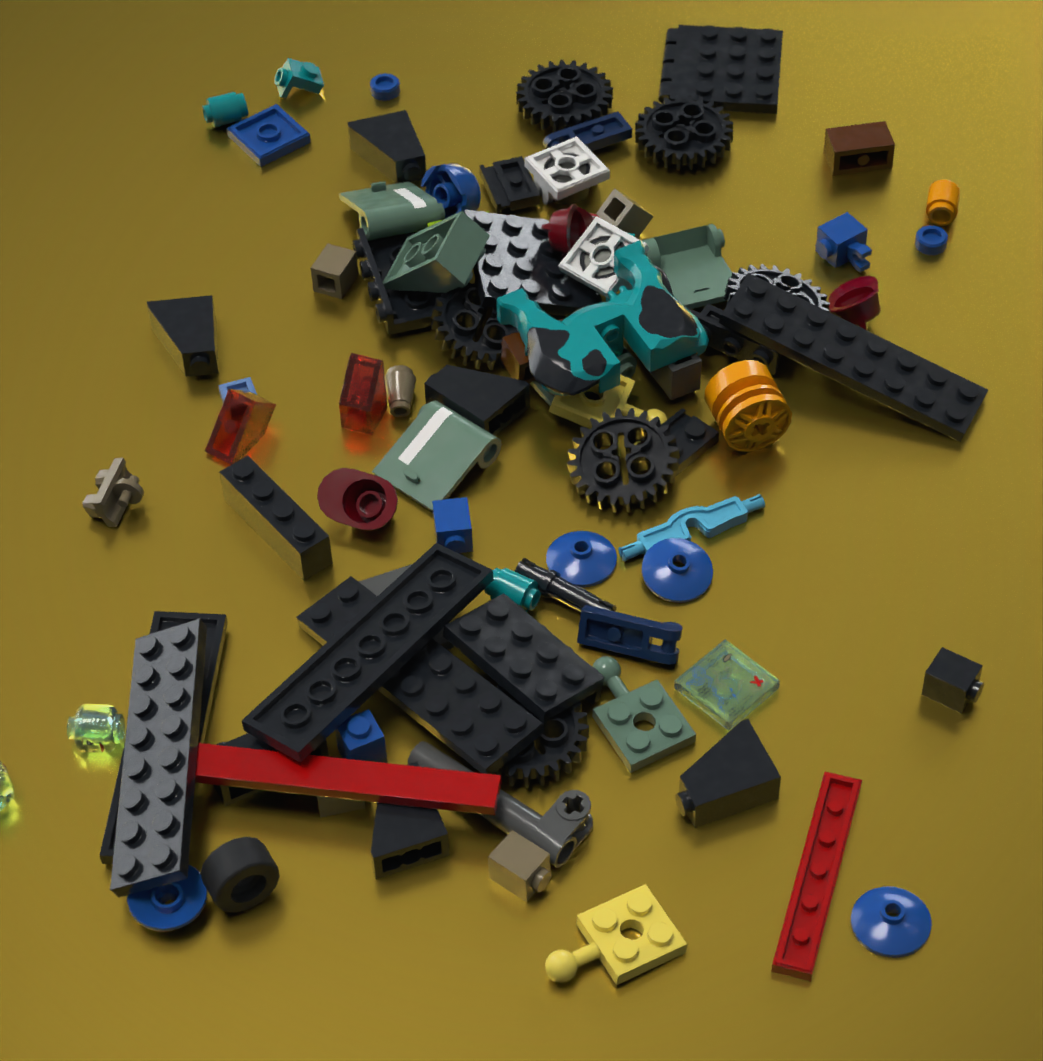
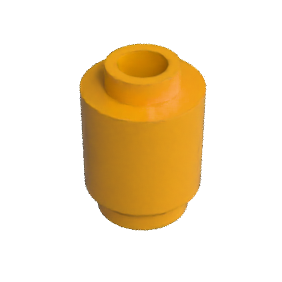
M938 180L930 185L926 214L933 224L946 226L956 218L960 197V189L957 184L950 180Z

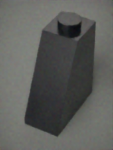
M406 110L347 122L351 150L395 184L423 179L426 173L425 153Z
M212 295L147 302L152 331L184 375L188 377L218 374L217 326Z
M446 365L439 372L431 375L424 383L426 404L436 400L494 436L530 408V384L524 380Z
M745 719L739 722L680 776L679 793L675 795L676 803L680 813L683 816L688 815L694 828L779 799L781 776L749 719Z
M418 762L408 764L410 766H419ZM377 802L371 846L375 879L450 856L448 832L438 809Z

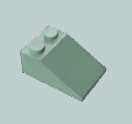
M461 211L407 237L383 281L385 289L447 293L458 287H465L473 277L471 272L473 267L486 252L484 247L490 235Z

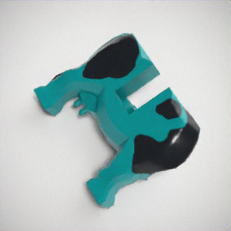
M640 240L615 251L614 272L619 278L628 281L633 289L628 290L625 286H620V294L618 295L612 290L608 291L609 302L586 306L560 321L544 312L536 301L529 300L523 288L498 297L496 300L497 320L501 325L511 324L518 329L521 339L525 344V356L528 355L530 373L547 392L559 396H574L598 383L599 393L619 386L620 361L617 357L623 354L624 338L649 372L695 353L699 356L706 350L709 342L707 331L698 318L673 296L671 285L665 272L652 264L649 257L645 255V248Z

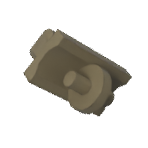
M114 458L110 468L99 470L95 477V485L99 489L97 494L86 495L82 505L91 518L101 517L108 527H117L127 505L139 503L144 496V490L138 484L139 478L127 470L125 459Z

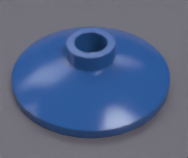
M574 531L566 533L552 542L547 550L546 564L549 571L555 570L566 581L585 588L598 585L612 575L617 564V554L614 546L605 537L589 531Z
M669 538L657 542L646 552L642 562V577L649 590L659 598L674 603H685L699 598L707 591L713 577V566L708 554L696 543L681 538ZM673 562H680L685 566L676 567Z
M189 865L187 879L127 895V903L131 915L142 926L156 931H171L186 926L199 916L206 904L207 889L202 882L200 872ZM169 900H173V901H174V902L171 903V904H164L166 901H169Z
M891 886L874 888L864 893L853 906L851 913L852 931L862 946L877 955L890 958L911 955L921 949L930 936L932 921L928 908L919 897L905 889ZM886 913H895V914H897L898 916H896V917H891V916L887 915Z

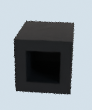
M942 647L925 672L921 695L959 713H963L970 701L976 703L982 693L984 682L980 681L983 665Z

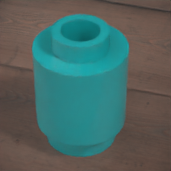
M235 92L206 98V105L202 106L206 123H212L214 128L240 122L243 117L248 116V108L243 93L236 94Z
M495 568L493 570L494 581L484 589L485 594L489 595L491 600L505 594L526 612L533 610L537 606L541 596L537 581L508 568L502 570Z

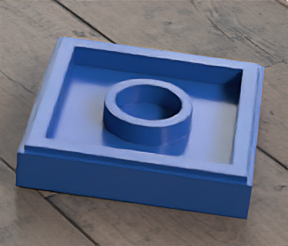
M277 104L227 128L228 137L260 167L311 142L310 134Z

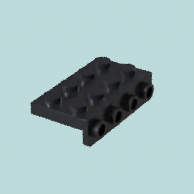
M356 229L357 240L352 241L353 251H356L357 259H362L360 261V270L363 280L369 279L367 288L371 302L377 301V304H375L377 320L379 323L384 322L388 335L431 326L433 319H431L436 298L441 297L442 293L385 289L383 284L407 237L417 232L368 241L364 229Z
M505 594L444 625V638L543 723L583 699L591 704L600 700L605 677Z

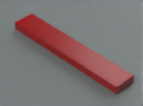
M824 772L771 972L807 981L812 980L861 791L862 780Z

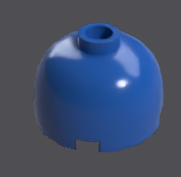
M441 164L432 166L426 171L421 187H426L425 192L433 196L438 203H442L445 219L461 211L464 212V210H478L481 200L480 185L470 169L459 164Z

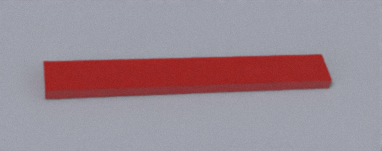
M198 743L195 783L495 815L501 788V775L308 755L300 763L280 751Z

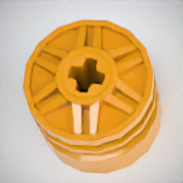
M743 360L732 363L717 372L705 388V402L729 447L737 451L751 452L763 449L776 442L791 424L792 412L767 366L759 361Z

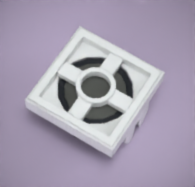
M578 137L524 158L525 167L532 173L533 181L540 196L543 197L545 205L552 201L559 204L581 202L590 193L591 186L610 179V170Z
M596 216L558 267L561 272L609 298L608 291L612 290L616 293L620 286H625L628 290L632 289V285L628 281L619 278L615 274L614 253L617 249L639 241V239ZM641 241L646 254L649 250L648 245Z

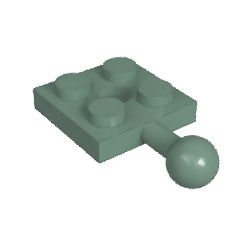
M603 656L593 663L592 667L596 668L605 677L603 685L609 687L616 699L594 708L592 717L630 773L695 743L696 733L658 679L629 692L620 679L621 667L616 659ZM645 720L651 722L654 728L649 731L638 730L634 724Z

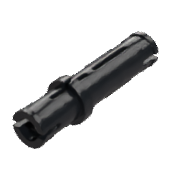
M523 558L516 566L515 572L538 582V590L541 592V596L545 598L551 597L580 613L585 605L615 612L617 610L616 605L566 581L555 570L548 571L526 558Z

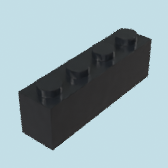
M249 456L242 458L219 472L224 500L304 581L333 564L329 535Z

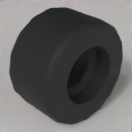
M253 837L236 838L219 846L204 861L200 873L202 882L215 905L225 912L233 913L247 910L261 903L276 888L280 877L278 866L265 845Z

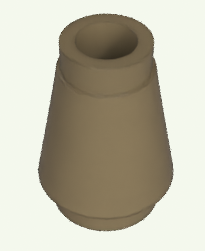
M397 365L390 367L383 378L390 413L395 417H405L410 414L416 377L412 369L407 366Z

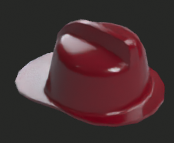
M572 204L567 209L555 211L551 215L549 223L541 226V230L548 234L552 250L567 254L594 219L588 211Z
M861 276L843 283L830 294L829 311L867 330L868 322L876 318L881 312L877 279L873 276Z
M351 468L334 470L323 478L318 487L317 499L323 513L336 522L354 528L371 531L382 528L392 519L397 510L398 498L392 484L382 477Z

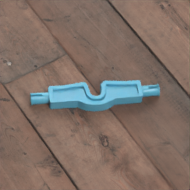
M761 494L743 501L734 496L708 507L693 506L682 509L673 514L666 523L638 533L636 542L619 547V555L625 562L641 554L645 556L650 547L661 540L681 538L691 541L688 527H696L705 537L712 538L731 527L746 522L748 513L765 508V501Z

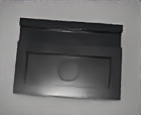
M522 156L492 162L493 166L486 168L484 164L479 165L480 177L497 214L501 213V209L509 208L512 211L540 204V194L529 170L525 167Z
M683 408L661 424V427L664 425L669 426L670 434L675 435L676 447L679 449L680 458L677 459L679 471L674 472L675 477L719 442V432L694 415L692 417L688 416ZM640 441L637 445L643 444L644 441Z

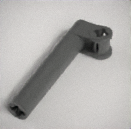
M426 741L417 744L408 758V764L418 762L419 767L473 772ZM500 789L495 815L478 814L507 835L513 830L550 853V864L555 867L563 866L574 850L593 829V818L590 814L591 801L584 792L579 790L564 792L542 816Z

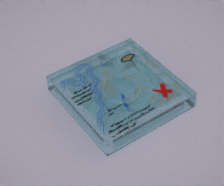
M726 639L674 680V689L728 731L777 691L780 685L779 679Z

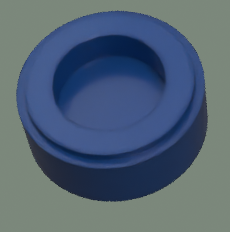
M387 73L373 77L370 81L371 95L375 99L382 101L396 98L400 93L399 79Z
M924 226L916 233L915 247L923 254L938 255L945 251L948 235L945 230L938 226Z

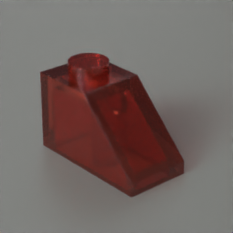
M351 353L339 401L341 428L373 435L388 408L383 360Z
M229 389L205 452L231 465L239 461L265 435L276 404L250 391Z

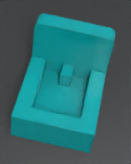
M287 58L283 67L279 68L275 75V85H277L279 96L284 99L287 98L292 87L320 94L324 87L319 67L310 62L303 63Z

